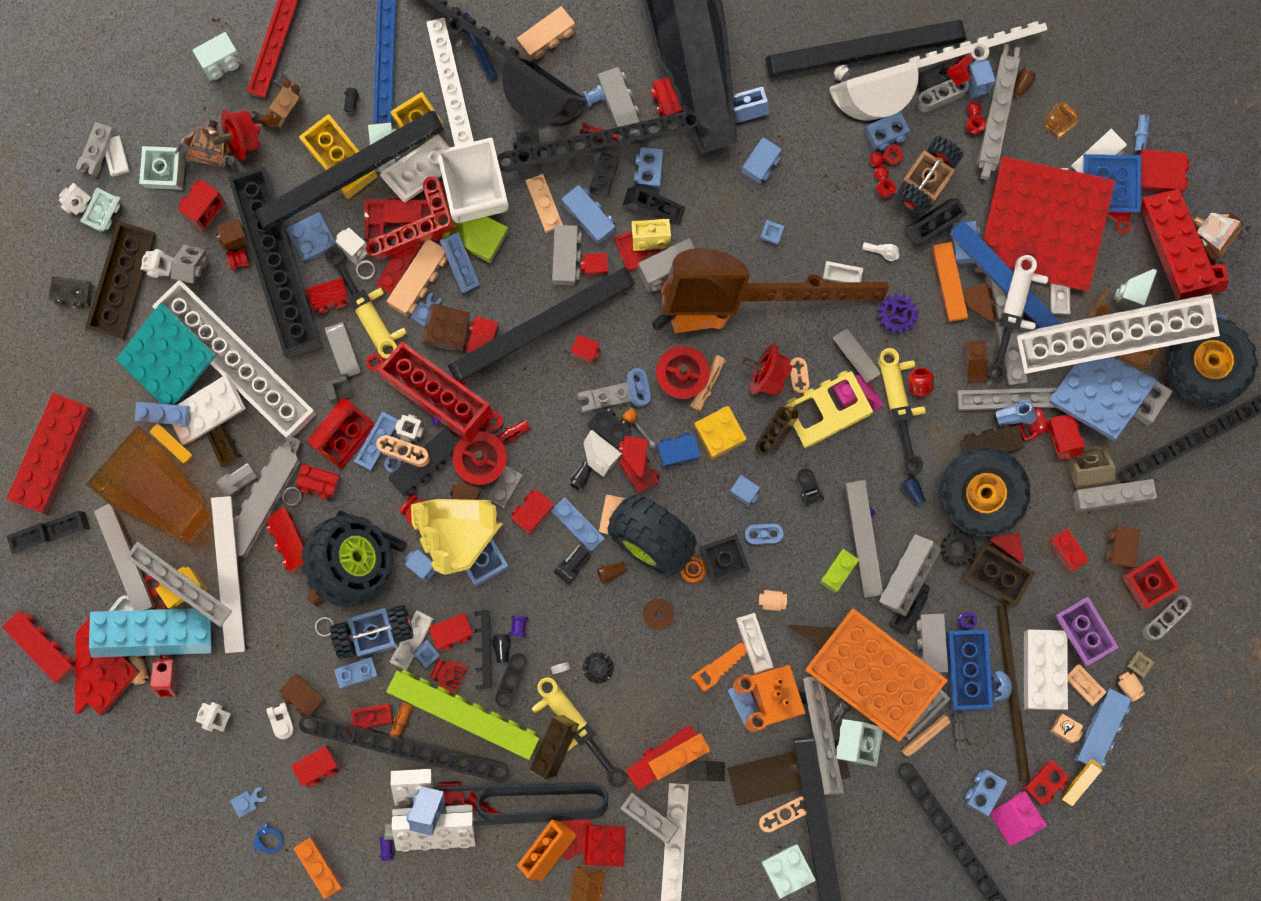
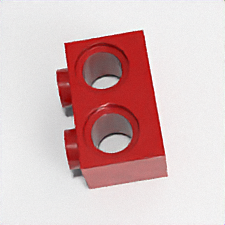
M1049 760L1022 789L1038 805H1048L1054 799L1053 794L1057 790L1061 791L1068 784L1066 780L1069 776L1053 760ZM1051 772H1056L1058 775V780L1055 783L1049 778ZM1038 786H1042L1045 790L1042 797L1036 794Z

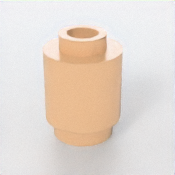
M764 590L763 594H759V605H762L764 610H786L787 594H783L780 591Z
M142 656L129 657L128 659L140 671L131 683H134V685L146 683L149 675L145 660L142 659Z
M1126 672L1118 677L1120 679L1117 682L1125 696L1130 698L1132 702L1145 694L1143 691L1144 687L1134 673Z

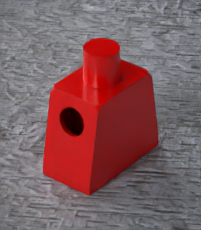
M160 655V659L153 660L150 689L158 698L178 696V665L172 659V655Z

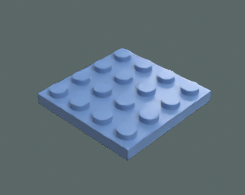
M1115 356L1077 363L1053 394L1049 403L1116 442L1156 385L1157 380Z

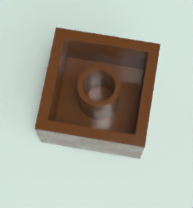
M433 303L428 307L421 344L453 352L461 351L464 346L470 312Z

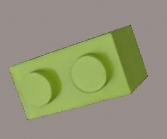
M842 549L819 583L833 593H836L859 559Z

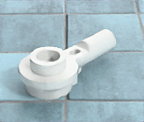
M866 242L863 244V250L880 253L888 261L899 259L900 249L893 244L879 246Z

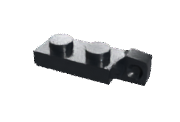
M922 584L906 616L896 613L890 624L892 628L907 635L909 634L928 598L927 595L930 587L927 584Z

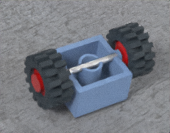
M405 605L390 609L382 608L348 618L349 626L345 621L329 627L333 648L339 660L354 656L355 653H357L358 657L364 658L398 648L399 642L414 638L412 624Z

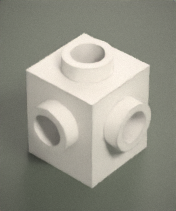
M75 183L69 188L66 187L59 195L61 197L59 201L62 203L61 208L69 214L73 212L76 215L79 212L82 213L87 208V202L91 198Z
M158 249L146 251L142 258L141 270L146 271L147 275L153 278L169 276L171 263L174 258Z
M410 414L408 416L402 415L401 420L397 421L395 430L398 437H401L400 440L408 443L412 441L417 443L418 438H422L424 427H422L423 424L419 417ZM409 428H414L412 434L407 432Z
M212 702L211 705L203 703L198 711L196 722L201 723V728L212 732L213 729L223 732L231 713L221 710L223 706Z

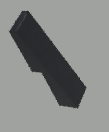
M76 511L50 522L39 523L7 535L11 553L16 554L89 531L90 526L86 512Z

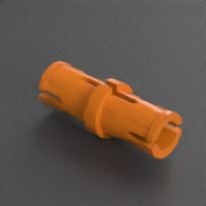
M402 701L396 718L394 717L393 719L394 724L390 734L402 737L405 727L409 724L407 721L414 707L413 705Z

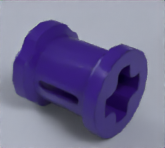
M964 612L957 620L958 626L963 630L974 628L978 622L977 616L973 612ZM970 617L971 619L969 622L971 624L965 625L964 622L966 620L964 618Z
M511 616L513 622L509 635L526 637L525 627L528 617Z

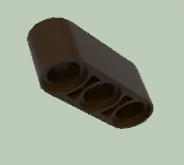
M785 406L775 412L756 442L755 449L758 454L766 456L774 454L778 450L798 418V411L795 407ZM786 410H787V411L789 412V414H790V417H789L788 420H787V419L785 418V416H784V413H785ZM776 426L779 428L778 436L774 432ZM765 442L769 444L768 451L764 448Z

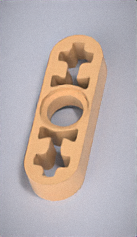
M388 435L381 436L377 440V448L382 454L418 467H424L430 461L429 453L422 447ZM387 442H389V444L394 447V450L388 446H386L384 449L383 443L387 444ZM401 447H408L406 455H399L398 452ZM413 452L418 456H421L423 453L424 459L418 461L417 457L413 456Z
M803 796L763 815L759 820L760 828L765 832H772L805 815V811L799 809L796 811L798 815L795 816L793 808L790 807L791 804H794V807L799 806V801H803ZM784 808L789 809L791 812V817L788 820H783L780 817V811ZM776 812L777 819L781 824L777 825V821L771 824L772 828L764 827V819L768 818V820L775 818L772 814Z

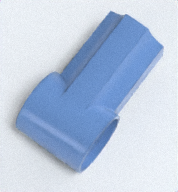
M1022 400L1016 406L999 409L996 412V418L1000 427L1020 422L1031 424L1036 421L1038 416L1032 404L1027 400Z

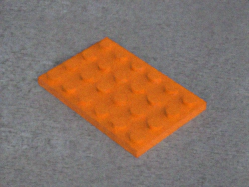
M854 608L850 610L805 669V671L899 742L948 681L943 675Z

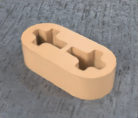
M797 357L790 362V365L795 366L796 362H799V365H803V367L800 369V374H797L796 368H792L790 373L791 387L796 394H803L809 388L808 370L805 360ZM798 378H801V383L806 385L803 386L802 390L795 386L798 384Z

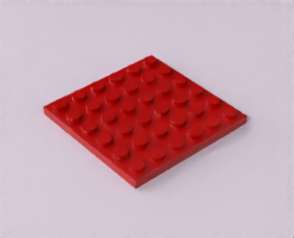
M1003 156L983 241L1013 273L1017 259L1030 255L1037 263L1034 273L1048 277L1047 283L1089 292L1115 180ZM1023 260L1021 263L1022 269L1029 270L1030 262Z

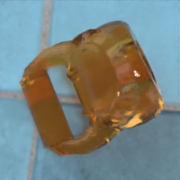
M1061 102L1053 107L1052 111L1046 116L1045 122L1053 132L1064 134L1077 123L1079 116L1067 103ZM1059 108H1061L1065 113H1067L1073 120L1070 121L1069 117L1065 116L1062 113V111H1059Z

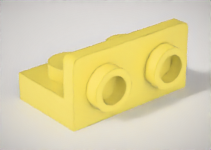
M669 219L632 221L633 250L643 251L670 248L671 231Z

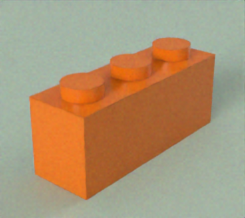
M700 733L648 762L658 781L711 750Z
M551 820L517 866L528 879L543 881L577 835L565 822Z
M314 837L308 838L293 848L324 899L329 898L344 888Z

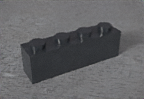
M445 427L422 447L430 455V461L426 466L418 467L405 462L387 478L403 497L411 496L417 491L416 487L420 483L425 484L428 482L435 470L440 471L446 466V461L449 458L453 459V452L459 441ZM423 453L421 456L413 455L417 457L418 461L424 459Z

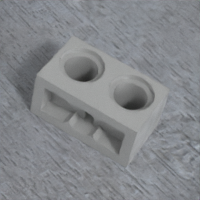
M183 244L172 260L171 279L193 283L197 277H200L202 269L206 268L208 258L205 257L206 249Z
M1158 381L1153 388L1158 393V397L1155 398L1149 394L1142 404L1147 407L1148 412L1143 413L1139 408L1134 415L1135 418L1146 425H1150L1172 393V390Z

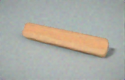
M946 715L938 718L901 750L903 755L907 758L913 755L950 723L949 718Z

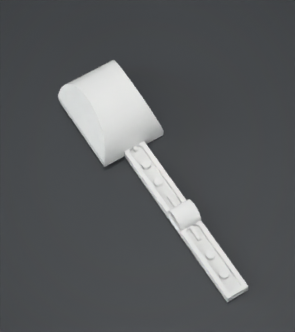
M445 18L428 21L427 27L455 147L437 151L452 219L456 223H462L506 212L509 205L493 139L491 137L475 142L473 140Z
M1036 21L1027 24L1028 28L1025 29L1019 26L1010 29L1011 33L1005 34V31L996 33L994 38L988 39V36L978 38L977 43L971 44V41L961 43L960 48L954 49V46L944 48L943 53L937 54V51L927 53L926 58L920 59V56L908 59V63L830 87V93L837 106L853 118L871 121L891 116L901 111L912 99L918 84V68L970 54L973 58L971 63L977 60L983 61L989 55V47L1046 31L1047 26L1046 23L1039 24ZM975 48L979 50V57L974 53Z

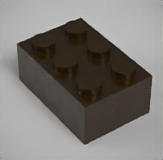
M984 543L980 546L962 579L1014 608L1018 605L1036 572Z

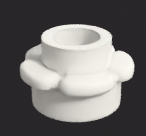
M839 65L835 69L836 81L844 82L848 79L851 70L847 65Z

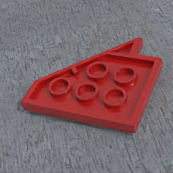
M87 619L76 632L75 713L81 714L90 705L98 715H104L140 671L126 656L91 658L89 650L90 619Z

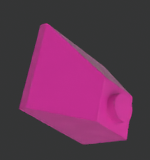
M861 375L855 376L872 410L875 411L883 407L884 405L870 382L866 383ZM848 380L836 385L831 391L842 410L856 404L858 401Z

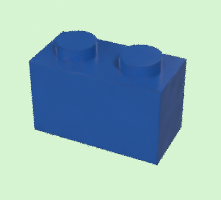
M684 433L679 435L678 439L671 440V438H665L660 440V443L657 444V449L663 469L700 459L701 455L695 434Z

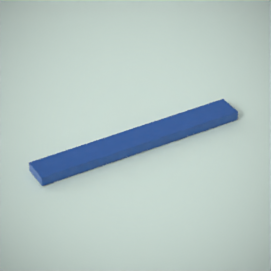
M377 0L373 124L391 123L393 125L391 111L393 110L397 0Z
M961 221L949 235L1008 296L1014 273L964 221ZM1029 289L1023 313L1038 328L1062 324Z

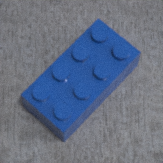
M988 630L948 631L946 633L950 711L993 709Z

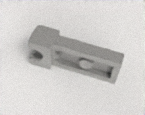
M95 122L82 157L80 156L77 162L76 169L85 173L89 167L88 173L98 177L102 167L101 163L115 129Z
M627 382L577 394L578 400H586L588 402L587 405L582 406V414L598 410L601 406L607 408L632 402Z

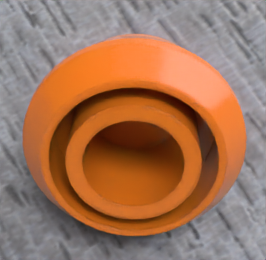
M692 556L680 573L686 581L698 582L706 574V564L701 558Z

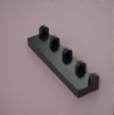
M490 610L474 611L475 616H481V628L475 629V633H482V648H475V652H482V667L476 668V672H482L483 685H476V689H492Z

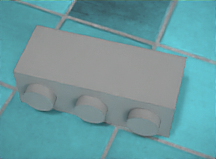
M555 225L553 285L575 286L576 280H579L580 269H576V262H580V250H577V243H581V232H578V226Z
M944 614L919 615L915 621L916 631H919L920 639H917V650L921 651L920 659L940 674L947 673L948 661Z

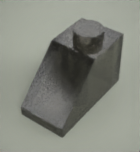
M693 760L686 764V781L725 782V762Z

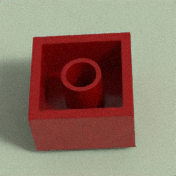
M200 179L199 182H195L192 185L189 195L180 201L178 210L188 222L204 231L226 202L219 191Z
M1160 555L1122 576L1141 610L1149 608L1180 589Z
M324 746L290 765L301 786L313 788L322 783L320 779L324 777L331 778L339 773L338 769L341 768L330 746Z

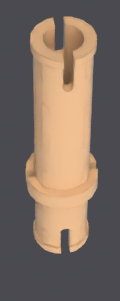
M715 355L710 366L708 383L703 391L694 397L690 404L691 407L699 411L702 410L707 397L712 393L711 389L726 363V359Z

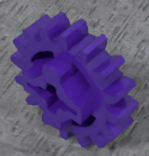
M895 293L894 298L888 295L887 301L882 300L881 304L883 306L878 307V311L882 313H879L877 318H882L879 324L886 325L885 331L890 328L891 334L896 330L901 335L902 330L908 333L909 327L914 328V322H917L919 319L915 315L919 313V310H914L917 303L911 304V297L905 299V294L899 297L898 293ZM889 306L890 313L886 316V308ZM895 312H897V313H900V312H901V313H902L901 316H899V315H896V316H895L894 314H895ZM910 312V320L907 322L906 315Z

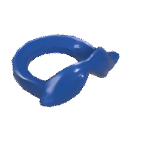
M265 823L264 826L258 829L254 838V851L260 850L267 854H273L280 850L283 844V837L280 831L269 827L268 823ZM276 834L279 838L278 846L275 849H267L261 843L259 835Z

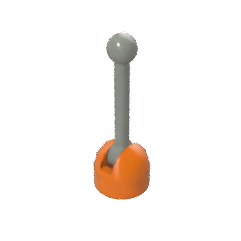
M633 408L621 416L627 423L634 424L644 438L648 439L651 449L656 448V442L652 441L636 422L638 415Z

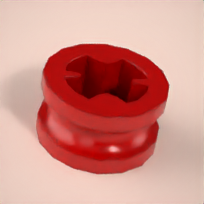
M371 354L366 360L367 367L372 372H378L377 369L384 362L378 354ZM375 358H377L378 362H380V365H376V367H373V365L370 364V362L374 361Z

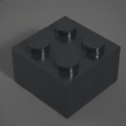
M737 534L701 546L699 549L706 564L712 586L750 572Z

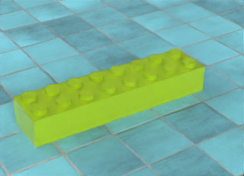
M404 669L402 672L396 671L386 691L387 693L531 761L541 740L537 737V732L528 728L526 731L519 729L520 724L511 720L508 723L504 722L501 715L492 711L490 714L485 713L484 707L473 703L471 706L467 704V699L457 694L455 697L449 695L450 692L440 686L435 689L431 687V682L421 677L418 681L414 679V674Z

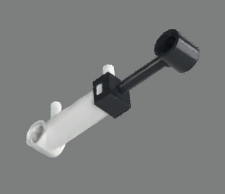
M1030 255L1018 258L1015 263V270L1004 311L1001 314L998 325L1005 327L996 362H993L987 368V377L993 382L1003 381L1007 376V369L1003 362L1012 330L1018 331L1020 327L1034 330L1036 326L1033 322L1022 320V314L1031 281L1047 284L1048 277L1034 273L1037 263ZM1023 260L1030 262L1029 270L1022 269L1021 263ZM995 367L1001 369V375L998 378L992 375V370Z

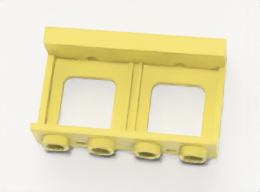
M846 370L838 374V378L834 381L826 380L820 384V388L816 390L813 388L803 393V397L799 399L794 397L786 402V406L795 407L810 398H814L823 415L821 422L807 429L802 427L798 418L793 426L805 449L874 414L852 371L848 373ZM848 380L858 401L856 404L838 411L828 393V389Z

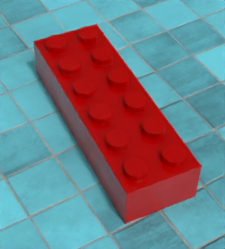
M1180 189L1144 197L1140 210L1176 300L1179 301L1209 294L1215 295L1219 283Z
M403 342L396 347L377 369L382 380L468 442L493 414L489 403Z
M52 392L8 493L7 500L48 516L93 409Z

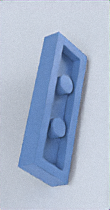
M456 232L441 239V245L461 293L480 285L459 233Z
M136 402L135 421L189 426L190 406Z
M382 411L354 462L372 471L382 454L377 448V440L384 435L392 436L398 420Z
M565 497L551 510L590 552L605 540Z

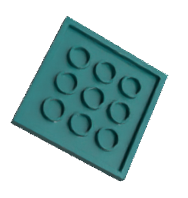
M161 303L116 360L160 404L177 405L217 355L164 303Z

